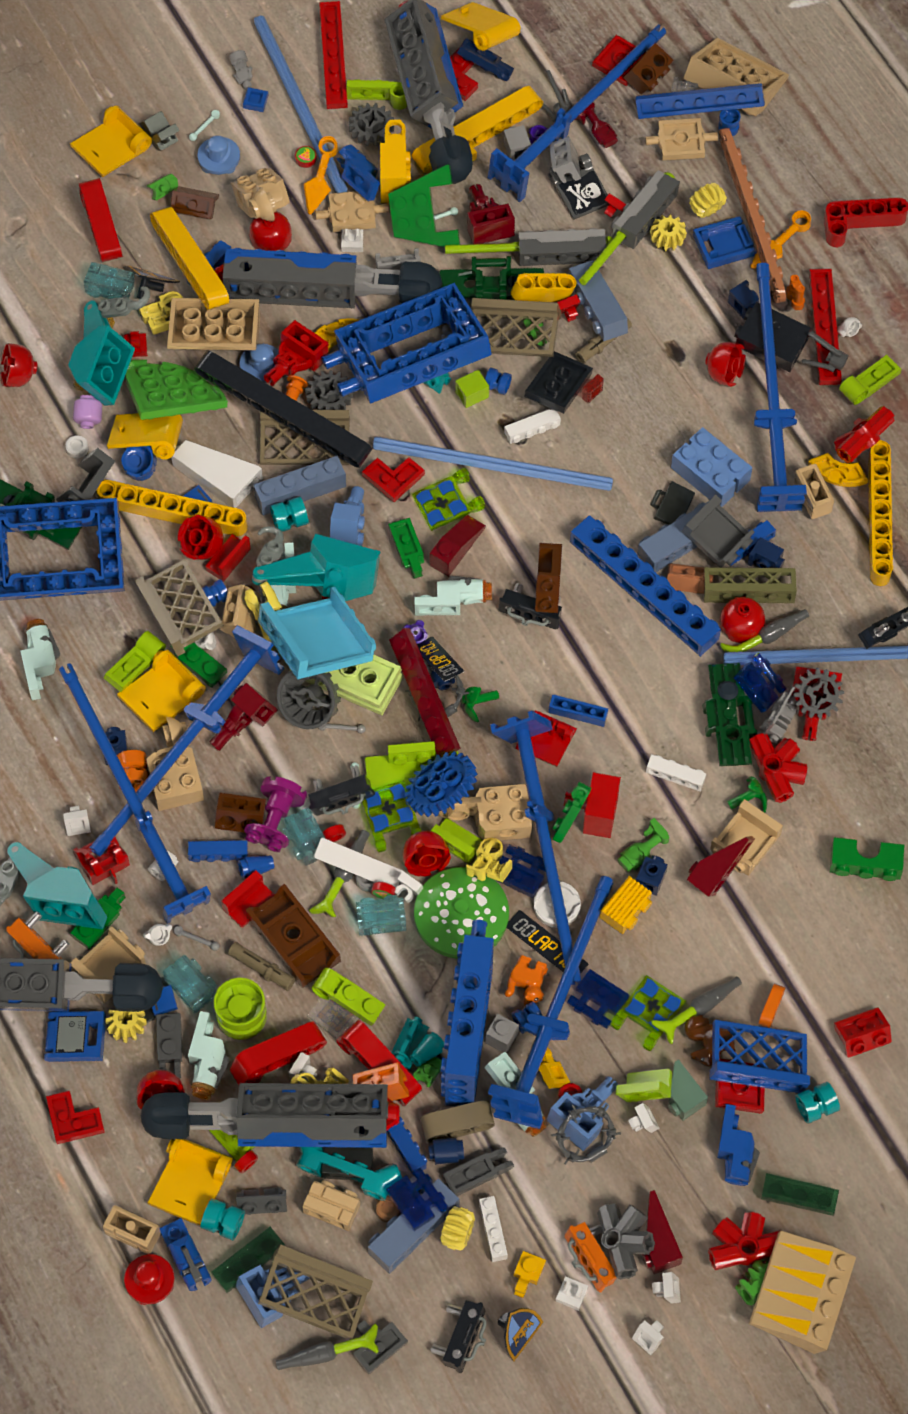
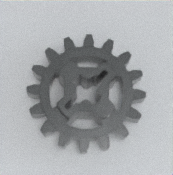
M366 103V108L358 106V112L352 111V117H349V132H352L353 139L358 137L359 144L366 141V146L370 142L377 146V141L385 143V125L389 120H394V117H391L390 110L385 112L384 105L378 108L377 103L373 107ZM394 125L389 128L390 133L394 132Z
M332 370L329 371V374L321 371L320 377L314 374L313 381H308V388L305 389L307 403L311 404V409L346 410V405L351 406L353 393L342 397L337 386L338 383L347 381L348 377L341 378V372L333 375Z
M819 668L815 669V674L807 670L806 678L801 675L799 676L802 681L801 684H794L799 689L798 692L793 693L794 697H799L795 704L797 706L803 705L800 711L804 713L808 710L810 718L814 716V713H817L819 719H822V713L830 717L831 709L838 711V708L835 706L836 703H843L839 695L844 694V691L838 689L842 682H835L837 677L835 674L829 677V670L827 669L824 670L823 674L820 673ZM819 678L817 683L807 685L809 681ZM828 681L833 686L834 694L830 693L827 689ZM819 688H821V691L824 693L823 697L819 696L818 699H816V696L813 694L814 690L818 691ZM803 693L808 694L811 699L809 706L804 700ZM830 702L826 707L818 709L820 704Z

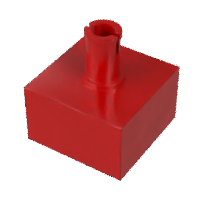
M593 772L590 785L591 791L581 808L585 812L583 834L611 838L621 777ZM566 791L563 806H565L568 799L573 800L570 792Z

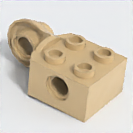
M271 168L259 169L256 171V174L241 176L237 178V181L231 183L238 207L250 218L274 221V212L290 203L283 179Z
M166 717L167 725L162 726L167 748L152 753L146 759L149 774L153 772L187 730L185 722H179L175 718ZM187 747L153 789L158 811L204 801L192 748Z
M526 784L479 788L476 796L462 797V804H454V810L449 807L446 814L442 811L439 812L441 817L453 821L463 820L468 816H475L478 836L482 840L496 838L502 841L530 838L532 822L525 815V809L529 808L527 806L528 793Z

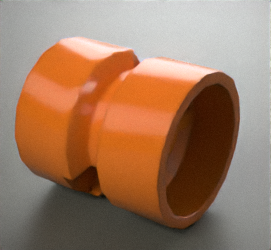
M140 750L123 751L117 757L136 792L148 778L146 753Z

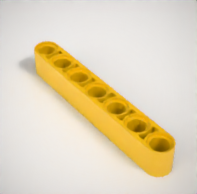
M525 86L454 126L455 135L464 137L474 148L541 109L544 102L531 86ZM435 137L417 147L411 156L424 173L433 171L429 155L431 152L430 146L435 142Z
M167 207L150 213L154 230L205 308L211 310L229 304V295L225 286L174 209Z
M879 440L871 447L868 458L870 580L876 586H885L890 581L893 569L891 448L887 442ZM877 531H882L885 534H879ZM877 551H883L885 554H880ZM877 571H884L885 574H880Z
M103 480L96 490L98 499L117 498L119 511L182 524L185 519L194 516L189 514L194 509L198 511L195 515H204L210 518L219 516L220 518L215 521L220 525L223 534L242 536L247 531L248 525L245 512L238 508L111 480ZM106 492H111L108 496L103 495ZM126 497H133V499L129 501L124 500ZM150 501L155 502L153 505H146ZM171 506L177 507L174 510H168ZM234 521H241L240 524H232Z

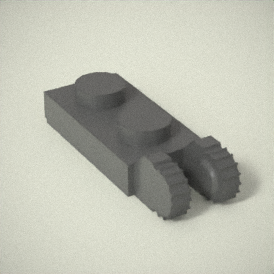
M181 1014L156 1015L159 1069L167 1070L166 1063H174V1074L181 1078V1062H183Z
M504 1147L489 1154L485 1153L444 1173L443 1178L448 1188L456 1196H459L511 1170L514 1164L511 1160L494 1167L492 1162L503 1158L508 1153Z

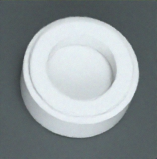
M78 435L70 437L66 442L67 454L76 459L84 457L88 452L87 440Z

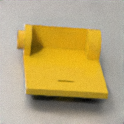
M474 2L441 15V20L473 31V42L481 51L490 49L518 36L521 30L520 23L515 17Z
M111 106L104 112L103 124L70 143V146L98 174L104 177L145 152L150 147L152 138L119 106Z
M138 413L116 415L107 447L112 449L151 446L156 457L170 459L175 453L183 418L179 414L141 420Z
M160 650L153 657L152 669L131 683L122 692L117 693V696L152 732H155L167 723L166 717L174 718L184 710L185 706L197 701L204 694L206 686L169 650Z
M171 1139L166 1153H169V1161L148 1201V1205L200 1226L209 1201L212 1198L216 1199L230 1171L233 1158L187 1139Z

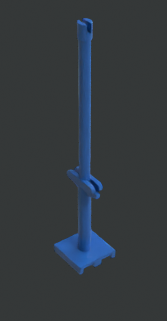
M658 24L648 33L646 38L566 114L565 110L560 108L557 112L555 123L515 161L496 148L491 153L487 178L491 180L495 177L501 182L500 188L506 192L511 189L517 194V200L521 202L526 197L530 174L525 168L554 140L558 141L560 137L562 139L567 137L570 124L654 43H657L666 34V29L662 28L660 30L661 25Z
M758 263L756 270L759 283L769 410L756 411L754 426L769 429L774 486H762L760 488L757 512L801 511L802 504L805 501L804 495L807 494L806 485L787 486L783 429L796 425L797 419H794L795 410L780 409L769 284V264Z
M238 625L235 627L232 633L244 658L206 705L191 702L185 706L184 712L188 719L192 721V724L136 791L141 804L203 727L213 733L221 731L220 725L223 726L225 720L217 713L218 710L256 664L278 675L282 673L285 668L277 663L280 657L278 653L271 650L274 646L272 642ZM128 802L105 831L89 847L95 855L100 857L111 844L112 839L133 815Z
M68 663L67 668L70 673L67 674L63 666L59 668V671L71 690L136 818L135 825L138 831L142 832L176 901L163 908V917L168 924L173 917L181 913L186 915L192 912L194 907L202 903L208 904L211 893L207 886L191 894L188 893L153 824L150 811H145L78 680L72 664Z
M529 711V718L521 720L514 716L507 719L508 725L500 727L494 723L490 726L492 734L511 744L518 743L530 800L527 802V806L530 808L525 809V815L536 823L566 967L573 950V942L547 821H554L555 817L553 812L544 803L531 737L553 729L550 720L534 711ZM579 967L571 985H575V982H582Z
M600 877L594 898L546 1017L532 1013L527 1016L528 1023H525L523 1028L535 1035L536 1038L515 1090L491 1084L488 1094L492 1095L490 1103L491 1107L495 1108L493 1114L495 1118L537 1129L541 1128L543 1118L538 1095L530 1094L529 1092L550 1040H567L570 1035L568 1023L557 1019L600 911L612 888L613 880L610 877Z

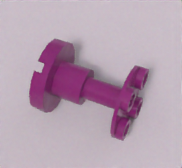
M271 776L263 779L260 787L262 794L268 798L265 807L268 815L264 825L252 823L245 826V839L254 844L261 843L266 845L270 851L280 852L281 848H286L289 845V839L286 835L277 830L280 820L287 817L290 807H301L304 805L307 792H301L302 787L291 780L282 777H275V780H271Z

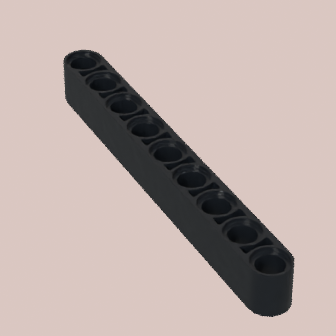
M207 350L194 368L196 373L204 379L356 468L361 467L372 451V447L364 440L212 351Z

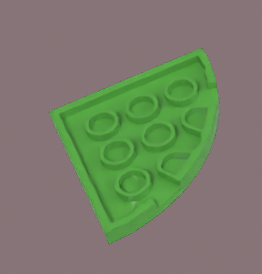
M147 360L130 361L124 380L141 420L227 408L228 400L220 388L216 385H211L194 370L169 362H162V365L147 363Z

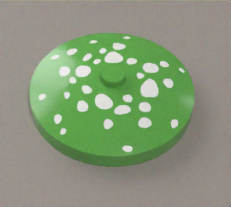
M466 867L450 868L432 876L423 885V890L416 897L414 920L417 931L427 946L443 956L458 959L459 943H464V935H471L473 920L486 921L485 937L494 938V947L499 943L507 929L509 905L501 886L494 879L487 877V874L486 880L480 881L475 875L473 877L467 876Z

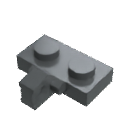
M363 1320L357 1325L356 1330L362 1336L371 1327ZM391 1322L382 1330L378 1328L375 1344L379 1350L377 1354L368 1348L361 1347L353 1353V1356L369 1375L405 1346L408 1340Z

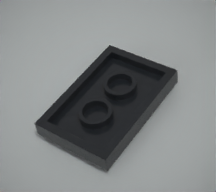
M554 351L553 357L548 358L525 390L524 397L564 414L592 375L593 368Z

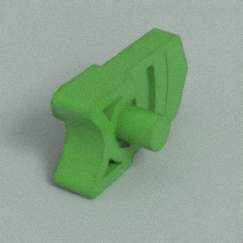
M168 174L148 184L147 187L153 191L152 199L158 200L178 187V179L173 174Z
M530 319L523 320L526 328L533 324ZM535 327L527 335H532L535 340L542 333ZM546 338L540 341L538 345L542 347L547 344Z
M437 1057L430 1059L415 1071L413 1077L417 1081H423L427 1087H430L441 1071L442 1061Z

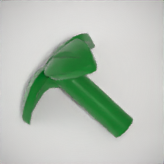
M469 687L465 690L469 694L463 695L460 701L461 705L465 704L464 711L472 721L478 723L479 719L473 709L474 705L499 699V693L495 690L480 694V687Z
M750 776L746 779L750 790L727 802L730 808L734 809L740 806L744 799L749 801L753 798H759L765 813L767 810L766 794L763 792L759 781L755 777Z

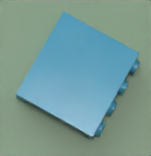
M331 587V594L328 599L274 611L269 602L260 604L258 622L297 679L373 661L374 651L376 650L375 640L369 636L364 625L355 616L353 609L349 608L343 595H340L335 587Z

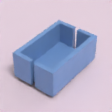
M703 427L689 439V444L685 443L672 455L671 469L709 500L716 494L722 500L719 504L721 507L734 496V492L738 493L751 479L752 467Z

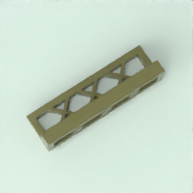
M704 568V603H728L737 597L752 598L758 603H795L797 592L795 568ZM709 575H719L723 580L720 583H710ZM735 575H741L746 580L743 583H736L732 578ZM758 575H764L769 580L766 583H758L755 578ZM780 576H790L791 584L781 583L777 578Z

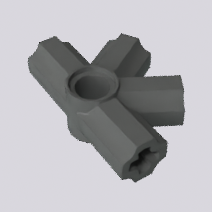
M605 1204L597 1212L603 1231L601 1241L603 1246L608 1249L616 1278L620 1280L629 1279L635 1276L638 1271L633 1254L649 1255L654 1250L655 1241L653 1234L648 1231H639L648 1217L631 1204L623 1215H621L617 1204Z

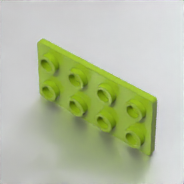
M432 741L388 745V755L365 758L367 778L370 780L374 792L379 791L378 794L381 800L393 799L394 796H392L390 789L387 788L397 784H401L405 792H408L406 786L411 784L410 778L416 777L414 771H421L420 765H428V759L432 761L436 759L435 743Z

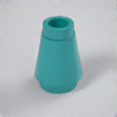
M434 1032L426 1034L409 1056L411 1062L415 1066L420 1067L443 1052L444 1041Z

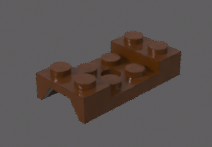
M285 884L278 889L271 899L259 907H249L246 909L249 921L260 935L263 934L287 965L290 974L296 978L295 980L301 988L317 979L324 968L331 969L341 962L339 952ZM291 929H296L300 932V935L295 939L288 938L286 934Z

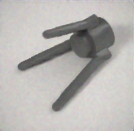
M547 70L546 73L558 103L554 105L553 112L544 103L541 108L555 122L558 110L563 108L566 114L571 109L566 89H562L563 101L550 70Z
M813 331L809 332L808 335L830 351L826 358L829 364L802 359V363L824 368L831 372H834L835 369L841 371L849 355L836 349Z

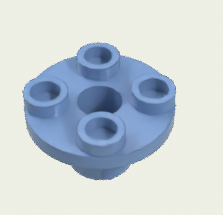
M219 135L213 136L204 141L199 147L197 154L198 162L205 173L217 175L231 174L235 171L240 161V150L231 139Z
M264 343L257 344L256 350H245L240 358V368L267 383L264 380V375L275 366L273 358L278 355V349Z

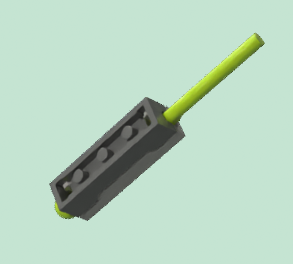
M658 170L653 177L649 176L644 188L636 192L631 204H626L620 217L617 216L611 225V228H613V240L579 279L582 285H586L620 243L634 249L650 230L654 220L659 219L678 195L680 181L676 180L672 173H663Z
M596 228L589 230L569 229L567 231L519 232L518 242L445 245V254L519 252L520 266L583 264L591 260L595 261L613 240V237H605V229Z

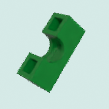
M834 837L831 846L830 873H835L838 876L859 875V877L864 879L878 877L886 881L900 880L903 873L905 845L881 842L878 855L874 858H865L857 850V840Z

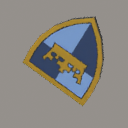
M127 266L130 271L141 277L137 298L139 299L144 295V291L141 290L142 286L150 290L163 292V283L150 280L180 283L179 280L162 274Z
M518 1308L504 1313L498 1319V1325L505 1328V1348L512 1361L517 1359L543 1323L541 1317L532 1309Z

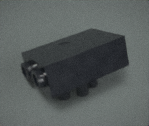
M756 302L753 309L748 308L744 316L746 321L743 326H738L734 337L737 338L736 343L744 346L745 349L742 350L765 360L760 303ZM772 309L776 366L791 372L810 338L808 333L811 332L812 328Z

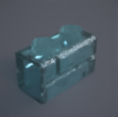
M91 262L84 279L85 292L94 298L99 296L108 299L129 298L135 284L133 272Z
M305 808L297 812V814L294 813L286 817L282 831L289 840H292L295 846L292 850L296 859H302L304 865L307 866L318 860L314 855L320 839L325 837L311 810Z
M388 895L383 900L363 898L360 902H356L359 936L406 931L403 897L398 898L396 895Z
M183 955L163 971V977L194 1013H197L205 1004L214 999L216 994L215 987L217 985L209 975L205 977L200 972L201 966L194 958L189 960L186 955Z

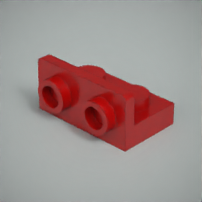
M879 1007L834 1022L835 1031L845 1046V1054L848 1058L892 1042L890 1024Z

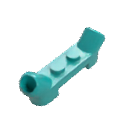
M298 1147L301 1153L296 1164L298 1168L321 1178L323 1163L348 1175L357 1176L359 1178L351 1179L363 1183L361 1189L365 1195L385 1201L390 1189L402 1185L403 1178L396 1164L392 1163L376 1171H371L367 1165L355 1161L353 1164L345 1161V1157L340 1154L333 1153L329 1155L324 1153L322 1147Z

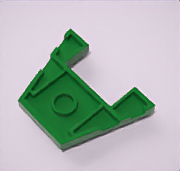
M445 165L388 194L394 237L445 247V245H461L459 229L437 232L431 187L453 184L450 165Z

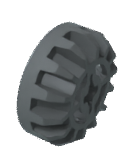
M292 671L288 672L280 681L277 689V703L285 719L301 729H315L329 722L337 714V704L341 702V697L337 696L339 686L338 683L334 684L330 679L332 675L328 672L297 679ZM308 679H315L314 684L306 687L302 685ZM319 682L325 685L328 695L324 694L323 689L319 686ZM313 706L318 708L324 706L322 709L313 710Z

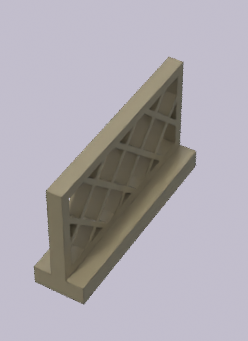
M472 298L471 307L476 318L477 316H486L490 320L483 326V329L486 331L494 325L499 331L489 339V343L492 346L490 347L492 354L553 357L558 320L561 318V309L558 303ZM502 317L508 318L511 323L501 329L496 322ZM523 319H530L533 324L523 331L518 323ZM544 320H553L552 327L545 332L539 326ZM515 326L520 331V334L510 340L505 333ZM536 327L542 334L534 341H531L526 334ZM503 335L508 343L502 348L496 347L493 342ZM525 337L530 344L524 349H518L514 344ZM546 338L549 342V349L539 350L536 345Z
M313 410L349 432V410ZM260 412V465H312L326 460V457H333L330 452L315 443H312L304 451L297 444L303 436L299 435L293 440L286 433L289 428ZM265 427H275L280 433L271 440L265 435ZM282 436L290 442L283 451L275 444ZM273 446L279 454L274 459H266L265 451ZM293 446L302 453L296 459H291L285 454ZM315 446L324 453L318 459H313L308 454ZM339 459L342 465H349V463Z
M185 559L147 580H144L143 577L135 580L142 596L177 657L185 653L184 647L224 626ZM185 568L186 573L183 579L174 577L176 572ZM160 581L166 582L163 590L155 589L153 585ZM172 583L181 584L178 592L169 591ZM186 585L195 586L193 595L183 593ZM166 596L176 597L173 606L163 604ZM181 598L190 600L187 608L178 607ZM195 601L205 602L202 610L193 609ZM175 612L185 613L182 621L173 620ZM190 614L199 615L197 624L187 622ZM205 617L215 619V622L208 626L202 625ZM185 628L194 629L192 635L186 638L182 637Z
M280 1244L274 1251L272 1263L258 1304L351 1340L354 1337L367 1293L370 1291L373 1281ZM277 1265L285 1267L290 1277L279 1281L275 1273ZM303 1275L310 1277L313 1284L312 1287L306 1290H302L297 1280L298 1277ZM293 1281L298 1293L287 1298L282 1285ZM326 1284L333 1286L337 1294L327 1300L320 1288ZM276 1287L283 1299L277 1303L266 1299L268 1291ZM316 1290L321 1302L310 1306L305 1294ZM353 1294L360 1297L357 1306L349 1309L343 1296ZM299 1296L306 1308L300 1312L293 1310L289 1302ZM339 1298L344 1312L334 1316L328 1303ZM324 1306L329 1318L324 1321L318 1320L312 1310ZM347 1315L351 1323L349 1331L341 1329L336 1319Z

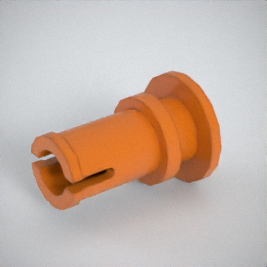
M289 375L287 377L289 383L286 385L287 391L285 395L297 401L299 394L303 393V388H306L308 383L301 377Z

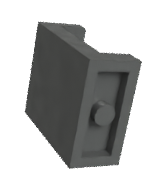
M97 447L85 456L78 465L89 473L77 490L71 486L56 498V501L90 500L115 460Z
M715 494L685 525L681 532L716 565L722 568L726 563L730 566L738 557L736 552L740 548L745 550L753 542L751 537L755 532L752 529L748 532L719 505L722 500Z

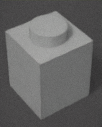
M524 125L513 126L504 130V146L508 157L515 161L531 145Z
M497 1014L486 1033V1044L508 1054L518 1036L519 1024Z

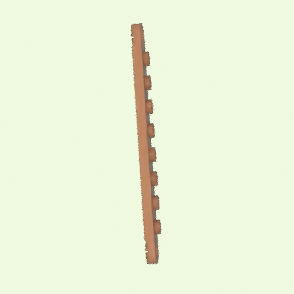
M729 128L720 129L719 139H722L720 143L724 150V156L761 263L769 264L770 290L774 292L772 293L775 303L785 302L786 292L782 281V269L780 266L777 267L776 251L771 249L770 234L765 232L763 215H759V203L757 198L753 197L752 182L747 180L746 165L741 163L742 155L740 148H736Z

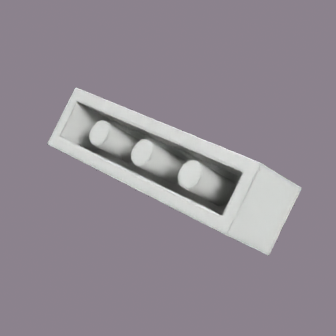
M549 409L504 426V434L509 444L518 443L522 439L531 438L538 433L541 434L546 430L557 428L560 426L561 418L556 410Z
M651 754L646 768V773L700 792L706 779V773L702 770H695L688 765H681L673 760L663 759L659 755L654 756Z
M495 1197L479 1199L492 1262L506 1260L508 1254Z

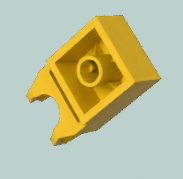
M401 120L388 121L385 125V143H380L381 203H389V193L411 183L410 151H406V127ZM393 125H398L401 128V132L399 134H391L389 128Z

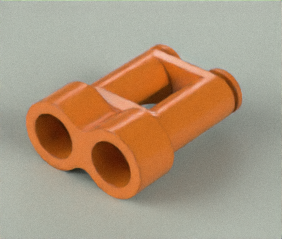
M792 275L789 286L786 288V298L792 301L791 306L794 310H802L805 304V287L799 280L798 275Z

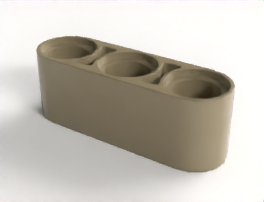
M486 1100L431 1112L420 1118L427 1143H433V1140L457 1138L482 1132L495 1126L489 1101Z

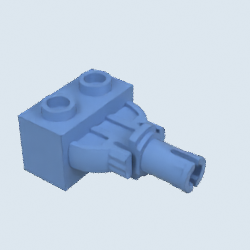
M353 487L350 497L344 501V504H334L331 515L330 538L359 546L363 545L364 533H361L365 523V516H361L364 513V504L362 503L364 496L363 488Z
M607 1076L590 1095V1088H586L583 1093L572 1096L566 1092L551 1107L546 1120L558 1130L569 1115L568 1110H573L572 1104H574L576 1109L602 1106L604 1101L616 1090L618 1083L615 1080L610 1083L613 1078ZM592 1112L581 1113V1118H576L578 1123L571 1119L564 1132L565 1136L570 1137L569 1140L582 1151L597 1138L604 1124L602 1122L603 1117L596 1116L595 1119H592L595 1114Z
M261 1265L240 1275L236 1288L260 1328H263L283 1317V1313L258 1304L269 1270H263ZM285 1267L275 1270L279 1281L290 1277ZM305 1275L297 1278L299 1284L310 1279V1277ZM293 1281L282 1285L287 1298L298 1293ZM277 1287L268 1291L267 1300L275 1303L283 1300Z

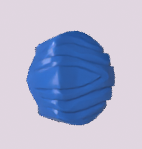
M151 446L126 447L121 458L126 474L137 481L149 479L153 472H155V466H157V458Z

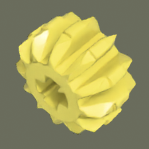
M711 183L695 191L694 195L690 198L689 204L697 216L705 218L720 210L725 205L727 197L724 190L718 184Z
M671 214L668 218L661 215L660 220L655 219L650 228L652 243H656L657 249L664 247L665 252L668 248H672L675 251L677 246H682L686 238L685 223L680 222L679 217L673 219Z
M109 1009L108 1014L110 1017L106 1018L105 1022L109 1026L107 1028L108 1033L114 1034L113 1037L116 1041L123 1037V1042L127 1043L128 1037H132L136 1041V1033H144L143 1026L147 1025V1020L143 1018L145 1016L144 1011L127 1012Z
M456 1206L449 1211L441 1231L442 1245L460 1251L467 1246L474 1227L475 1217L473 1212Z

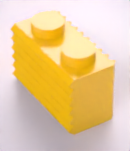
M629 876L602 908L600 919L621 934H624L627 929L632 930L638 921L636 917L641 911L645 913L650 908L652 892Z

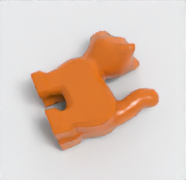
M521 955L516 966L511 971L504 995L506 997L512 996L515 986L526 988L524 991V1006H526L531 1001L537 1003L544 999L541 985L543 983V976L546 975L548 968L547 964L537 961L534 969L528 968L532 959Z

